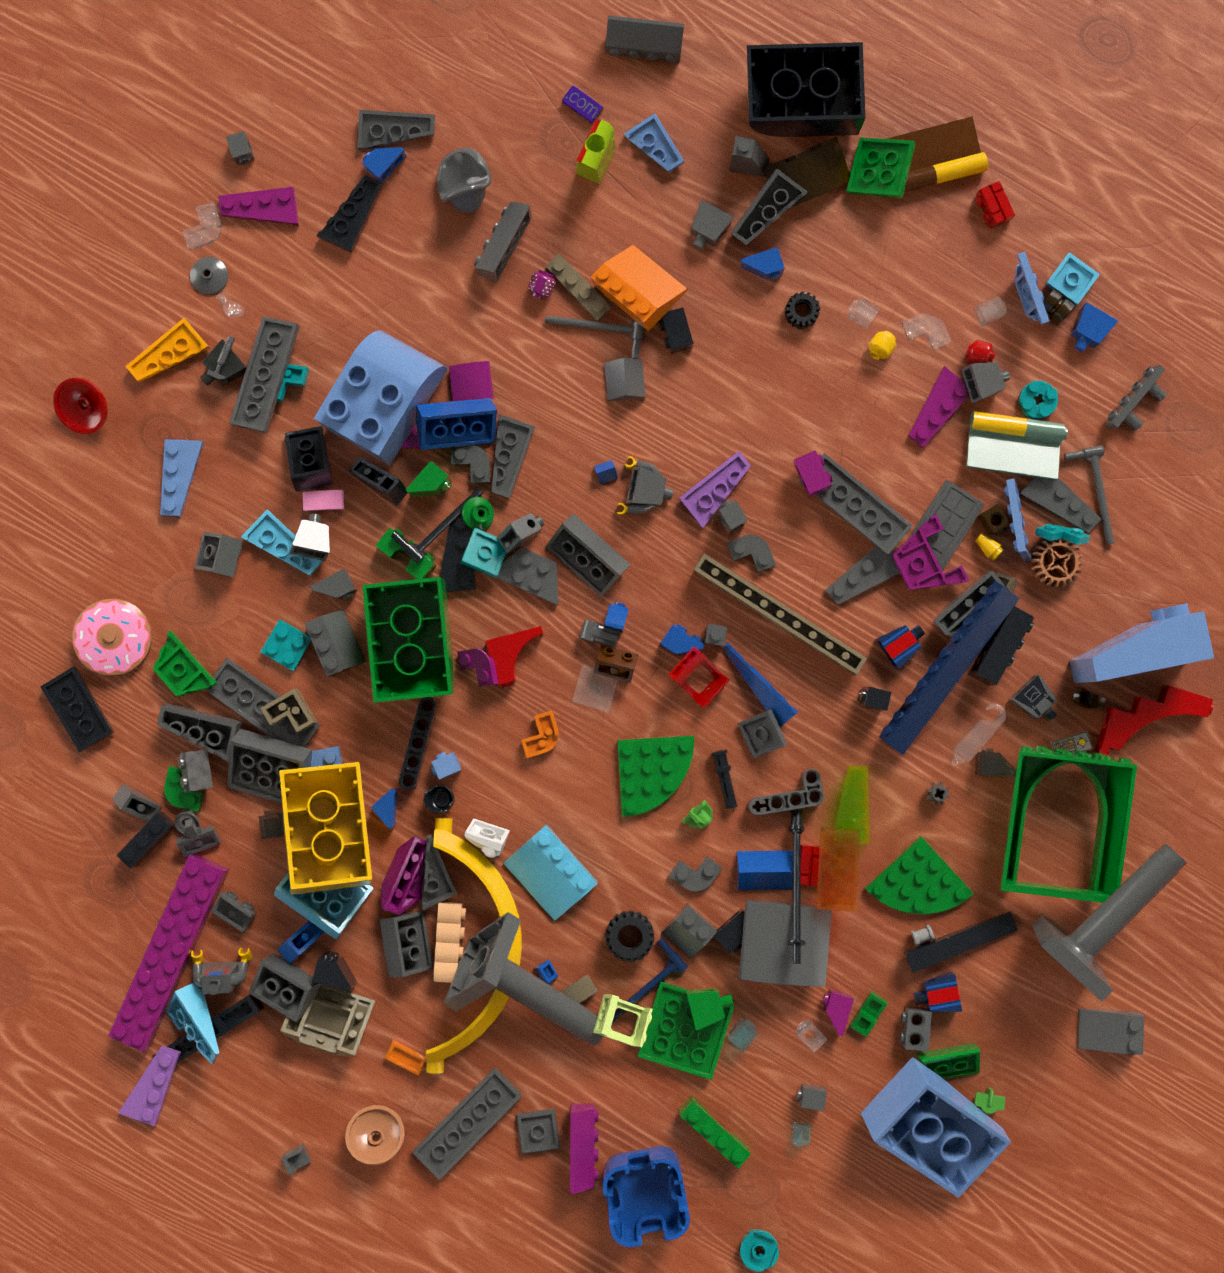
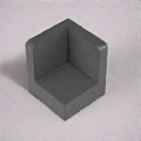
M303 1143L286 1151L281 1157L289 1175L312 1161Z

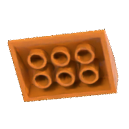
M634 245L603 263L591 276L594 286L648 332L688 291L686 287Z

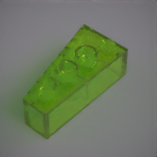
M848 765L830 844H870L868 765Z

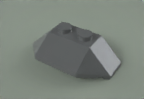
M992 570L967 587L943 608L933 620L945 636H953L959 630L964 619L971 614L976 603L983 598L988 587L994 581L1004 586L1003 582Z

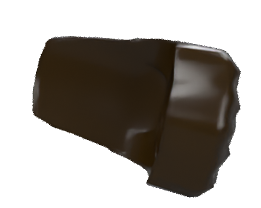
M1078 686L1073 692V702L1082 708L1103 709L1106 705V698L1096 695L1083 687Z

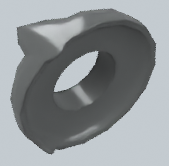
M192 810L180 813L175 819L176 829L182 834L186 832L184 818H192L197 827L201 826L198 817L193 814Z

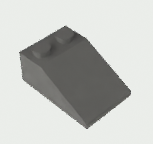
M1079 1008L1078 1048L1143 1055V1014L1137 1011Z

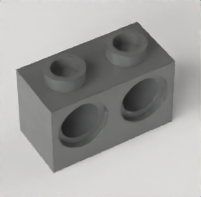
M905 1007V1011L901 1013L903 1031H900L899 1042L902 1043L904 1049L929 1052L932 1012L928 1009ZM916 1014L919 1015V1021L912 1023L911 1018ZM913 1034H917L918 1040L911 1043L910 1037Z

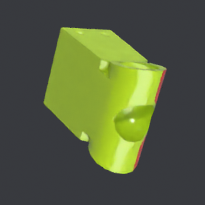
M596 120L576 160V174L598 184L601 183L616 151L613 138L615 130L608 122L604 120Z

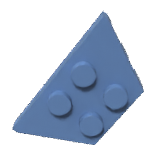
M1019 253L1017 258L1020 264L1016 265L1014 282L1026 317L1032 318L1034 321L1040 320V324L1047 323L1049 318L1043 304L1044 296L1037 287V276L1035 273H1032L1026 253Z

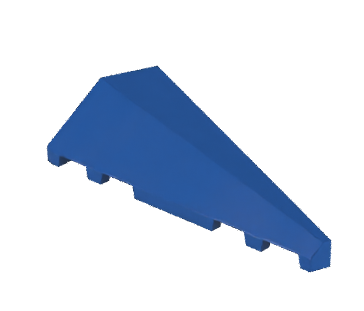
M729 643L723 647V650L766 711L772 710L779 727L798 712Z

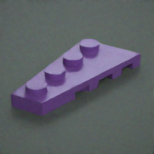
M738 451L679 497V500L703 528L751 465Z
M162 1046L158 1050L120 1109L119 1114L152 1126L157 1124L181 1053L180 1051L166 1046Z

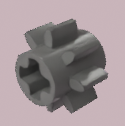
M931 782L932 787L925 789L929 792V796L926 799H933V805H936L938 801L944 805V799L950 798L947 795V791L950 788H943V782H939L938 786ZM936 789L941 790L940 797L934 796Z

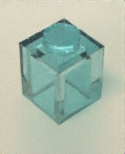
M741 1018L728 1033V1040L744 1052L758 1035L755 1029L757 1026L749 1019L745 1021Z

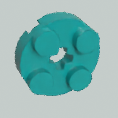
M1032 381L1021 390L1018 403L1023 414L1028 418L1035 420L1046 418L1057 407L1058 392L1047 382ZM1040 396L1043 402L1037 405L1035 404L1036 400L1033 398Z
M752 1229L740 1242L741 1259L749 1269L761 1272L764 1269L773 1267L777 1262L779 1249L777 1241L771 1233L765 1230ZM762 1246L764 1253L760 1252L759 1255H756L755 1247Z

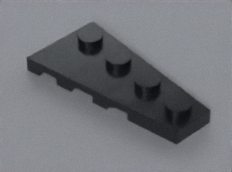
M365 175L352 190L348 199L339 206V210L326 222L327 224L322 231L318 232L317 238L352 253L383 187V183Z

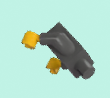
M632 456L627 457V460L633 461L631 465L625 464L627 469L632 470L626 504L629 505L626 506L623 503H618L617 506H623L624 510L623 512L616 513L619 515H624L626 512L629 514H643L654 510L656 505H661L663 499H672L673 489L665 488L666 478L661 475V472L654 464L640 460L635 461Z
M240 948L238 954L241 962L203 963L202 965L201 963L204 961L202 950H200L201 954L199 956H194V951L191 952L192 962L194 963L193 981L199 988H202L203 994L211 995L230 993L237 985L244 982L248 969L247 962L252 959L249 948L245 954L243 948Z

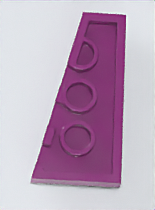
M944 366L908 435L921 448L928 443L969 396L966 384L947 367Z

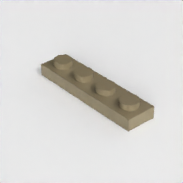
M560 253L546 265V269L597 322L611 310V306Z

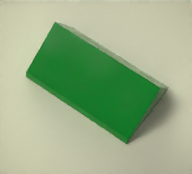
M974 1043L916 1053L917 1060L944 1080L980 1073V1049Z

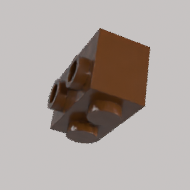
M601 644L594 673L631 683L638 654Z

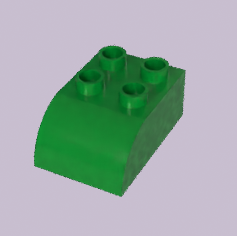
M441 577L362 585L373 702L452 695L454 692V663L445 580Z

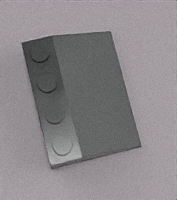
M240 729L230 740L228 788L282 803L279 771L311 767L312 749Z

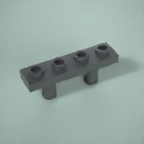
M1161 365L1149 366L1143 372L1144 376L1141 380L1132 385L1131 392L1119 401L1120 405L1117 409L1108 414V420L1104 425L1108 429L1118 428L1124 421L1134 431L1138 430L1143 425V422L1132 413V410L1147 392L1157 402L1162 401L1167 396V393L1156 384L1157 379L1165 369Z

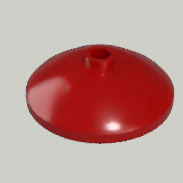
M79 377L69 378L61 382L54 392L53 405L56 415L68 429L79 434H90L96 432L105 424L108 415L106 399L101 390L89 380Z

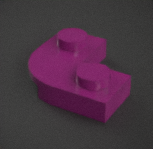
M482 648L457 652L460 670L475 668L479 687L498 684L493 657L489 658Z

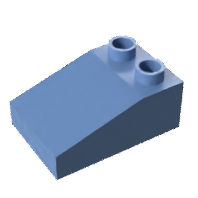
M1188 603L1151 610L1152 621L1137 624L1070 660L1074 683L1098 682L1213 659L1214 654L1204 611L1190 614Z
M913 1057L861 1112L875 1143L958 1198L1011 1143L1000 1125L942 1077Z

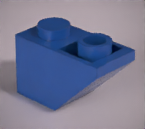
M673 624L660 645L675 655L687 653L693 647L698 650H702L705 647L702 644L703 640L695 634L690 636L686 633L687 629L680 624H677V626Z

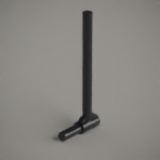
M477 488L418 545L409 544L397 531L391 537L404 549V552L419 564L425 558L423 550L462 514V508L467 500L473 497H480L483 491Z

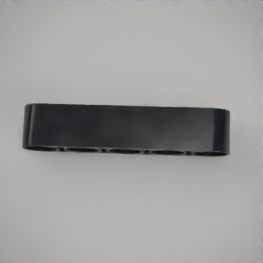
M431 697L422 698L418 703L399 778V784L405 790L415 788L419 782L437 711V702ZM427 700L433 704V708L430 711H425L423 708V704ZM421 719H425L428 722V727L425 730H421L418 726ZM416 738L423 740V746L420 749L414 746ZM412 756L418 759L416 767H411L409 764V759ZM407 775L412 776L414 780L411 786H407L404 782Z

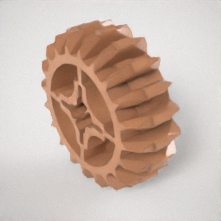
M1061 539L1055 541L1048 540V542L1045 540L1041 541L1042 546L1037 545L1035 547L1038 552H1032V556L1036 559L1030 560V563L1035 564L1031 570H1037L1038 572L1034 577L1041 576L1039 582L1043 583L1046 581V587L1052 585L1054 589L1058 588L1059 585L1061 588H1064L1066 583L1068 585L1073 584L1072 579H1078L1076 573H1082L1078 566H1083L1084 564L1078 560L1083 555H1077L1076 553L1080 548L1073 549L1074 543L1068 544V541L1064 539L1062 542ZM1052 548H1060L1063 551H1065L1066 554L1059 555L1056 551H1053ZM1045 553L1047 554L1046 557L1048 559V563L1046 566L1043 565V558ZM1062 559L1061 561H1059L1060 564H1058L1057 566H1052L1055 560ZM1070 559V569L1067 572L1066 562ZM1050 570H1054L1057 572V574H1060L1062 578L1053 577L1047 572Z

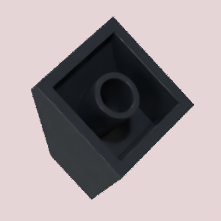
M328 951V953H324L318 958L312 982L351 991L356 986L357 980L345 959L339 956V953Z

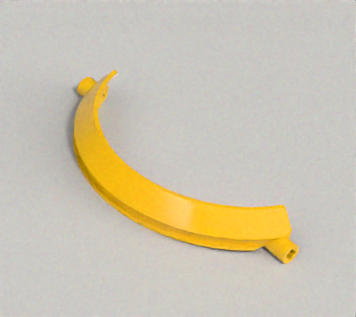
M435 818L433 847L453 855L479 877L490 892L500 917L509 912L519 918L509 888L492 863L474 846L452 834L453 818ZM519 924L507 959L520 966L522 938ZM495 989L483 1011L466 1029L449 1041L426 1050V1072L432 1074L443 1073L444 1059L456 1054L481 1036L503 1010L509 996Z

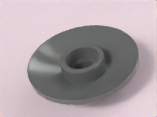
M201 258L191 269V283L196 290L203 294H216L226 286L228 270L224 263L217 258ZM206 271L211 272L208 277L205 276Z

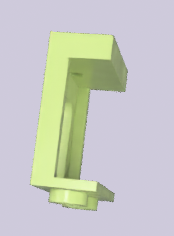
M604 994L593 1033L633 1047H642L646 1041L647 1027L652 1019V1009L621 1000L615 995ZM617 1008L637 1015V1021L631 1037L611 1029Z

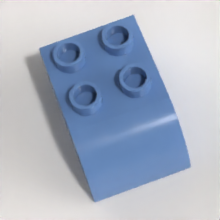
M375 331L368 335L355 349L314 419L328 431L390 466L416 423V405L429 402L448 367L384 331Z

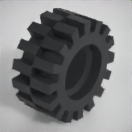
M797 292L789 298L785 307V318H788V323H792L791 326H798V329L804 327L805 329L816 322L820 314L819 301L815 300L816 297L814 295L810 296L811 293L809 292L807 294H804V292L798 294ZM798 304H806L809 307L810 312L806 317H800L796 314L795 307Z

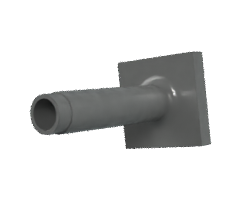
M1165 843L1070 935L1066 936L1042 914L1032 924L1041 947L1099 1000L1103 1001L1113 992V989L1101 967L1093 959L1179 873L1187 862Z
M507 912L468 939L443 1004L458 1011L495 988L582 1041H586L592 1046L601 1041L603 1036L593 1033L598 1015L507 959L521 922L519 918Z

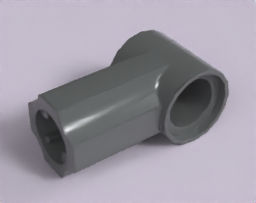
M584 619L579 638L615 647L619 635L618 631Z

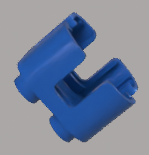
M665 1146L651 1147L616 1154L607 1160L603 1169L604 1198H607L610 1231L618 1244L624 1247H637L643 1244L642 1235L645 1233L663 1231L664 1240L668 1241L681 1237L687 1231L690 1223L687 1197L680 1160L672 1149Z

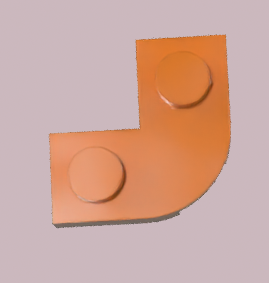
M553 710L534 716L539 735L521 740L526 758L546 753L556 745L559 738V730Z

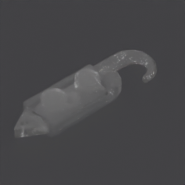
M993 703L986 707V710L991 708L997 709L999 711L998 718L993 723L988 720H979L953 748L952 765L963 762L969 763L1004 723L1006 712L1001 705Z

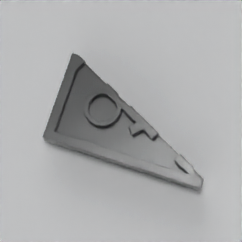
M431 834L426 836L421 895V907L423 910L457 894L438 849L433 847L434 840Z

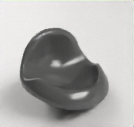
M459 148L450 152L443 158L437 171V188L441 201L444 204L450 203L452 207L463 213H472L481 206L486 188L492 181L487 163L472 148Z

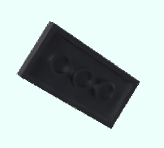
M76 667L68 669L40 686L79 752H83L114 733L113 728Z

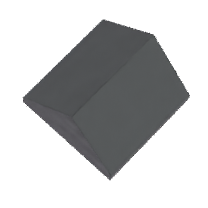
M623 357L604 363L608 401L646 398L642 360Z

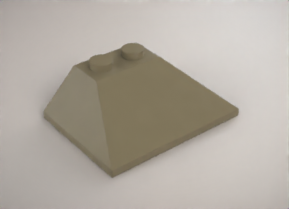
M320 984L314 1000L300 1020L295 1022L286 1016L280 1032L299 1044L335 1056H355L375 1000Z

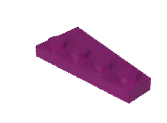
M294 187L218 196L222 217L255 219L256 221H272L299 226Z

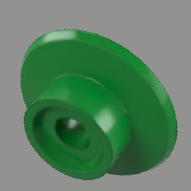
M473 497L464 504L462 518L470 529L477 528L482 531L492 524L494 510L491 503L485 498ZM479 510H480L481 513H482L481 517L478 516V511H479Z

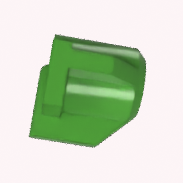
M703 800L690 810L688 815L682 820V823L685 824L687 822L691 828L704 829L713 820L712 808Z
M987 1087L985 1092H976L972 1102L985 1113L992 1114L997 1110L1004 1111L1005 1097L993 1095L994 1090Z

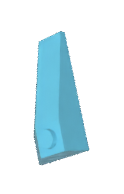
M192 983L174 992L166 1012L179 1031L183 1029L187 1033L186 1038L189 1041L194 1040L198 1051L212 1064L219 1055V1049L203 991L195 983Z

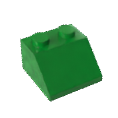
M430 461L407 487L406 491L413 498L440 496L442 493L445 494L452 486L450 484L452 480L436 464Z

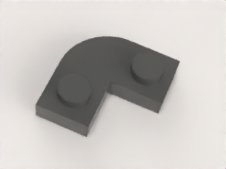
M476 445L451 447L452 465H470L471 484L491 483L489 457L482 448Z
M747 535L726 543L733 561L751 555L757 572L776 566L767 542L759 536Z
M706 856L696 871L679 860L669 876L687 890L702 891L710 886L722 870V867L708 856Z

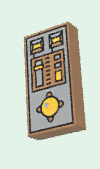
M1087 731L1049 742L1053 751H1055V748H1061L1074 753L1075 750L1088 751L1093 749Z

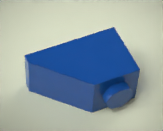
M402 147L377 148L364 156L362 164L364 169L377 181L383 182L407 156Z
M778 247L743 258L740 262L742 269L763 279H777L782 276L781 274H783L785 269Z
M615 602L614 605L610 604L604 627L623 632L629 610L625 608L626 604Z
M308 921L288 938L277 951L291 964L324 932Z

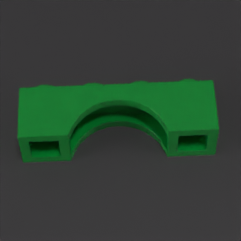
M693 1096L679 1109L680 1116L738 1169L751 1155L750 1148L736 1135L731 1134L721 1126Z

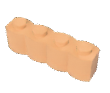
M440 902L438 904L434 982L452 983L459 960L464 952V947H461V939L465 937V927H462V920L466 919V908H463V903Z

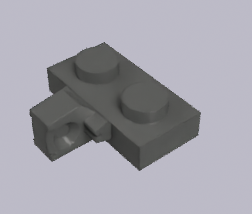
M192 818L184 821L185 836L176 839V845L184 858L221 844V839L213 825L202 829L201 826H196Z

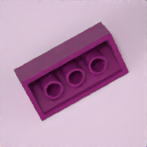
M571 1104L570 1194L594 1188V1181H598V1169H594V1162H598V1149H595V1142H598V1129H595V1122H598L599 1110H595V1104Z

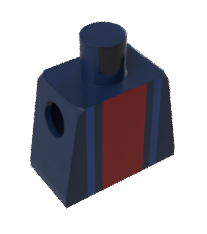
M904 625L875 640L895 669H899L921 648L917 640L925 635L919 625L912 630H909Z
M951 971L923 981L924 991L913 993L915 1004L926 1003L927 1009L930 1012L962 1011L956 975Z

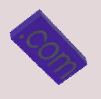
M572 85L562 99V103L591 124H593L603 110V106L574 85Z

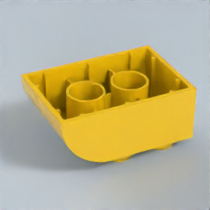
M359 762L280 770L281 800L291 895L370 885L372 872Z

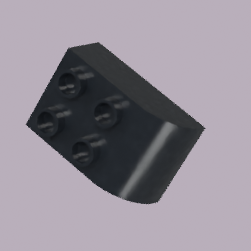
M863 42L747 45L749 125L754 131L774 137L859 135L866 118Z

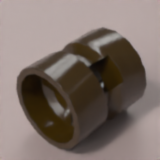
M1054 289L1043 302L1047 314L1050 315V319L1057 325L1074 308V305L1067 299L1062 300V295Z

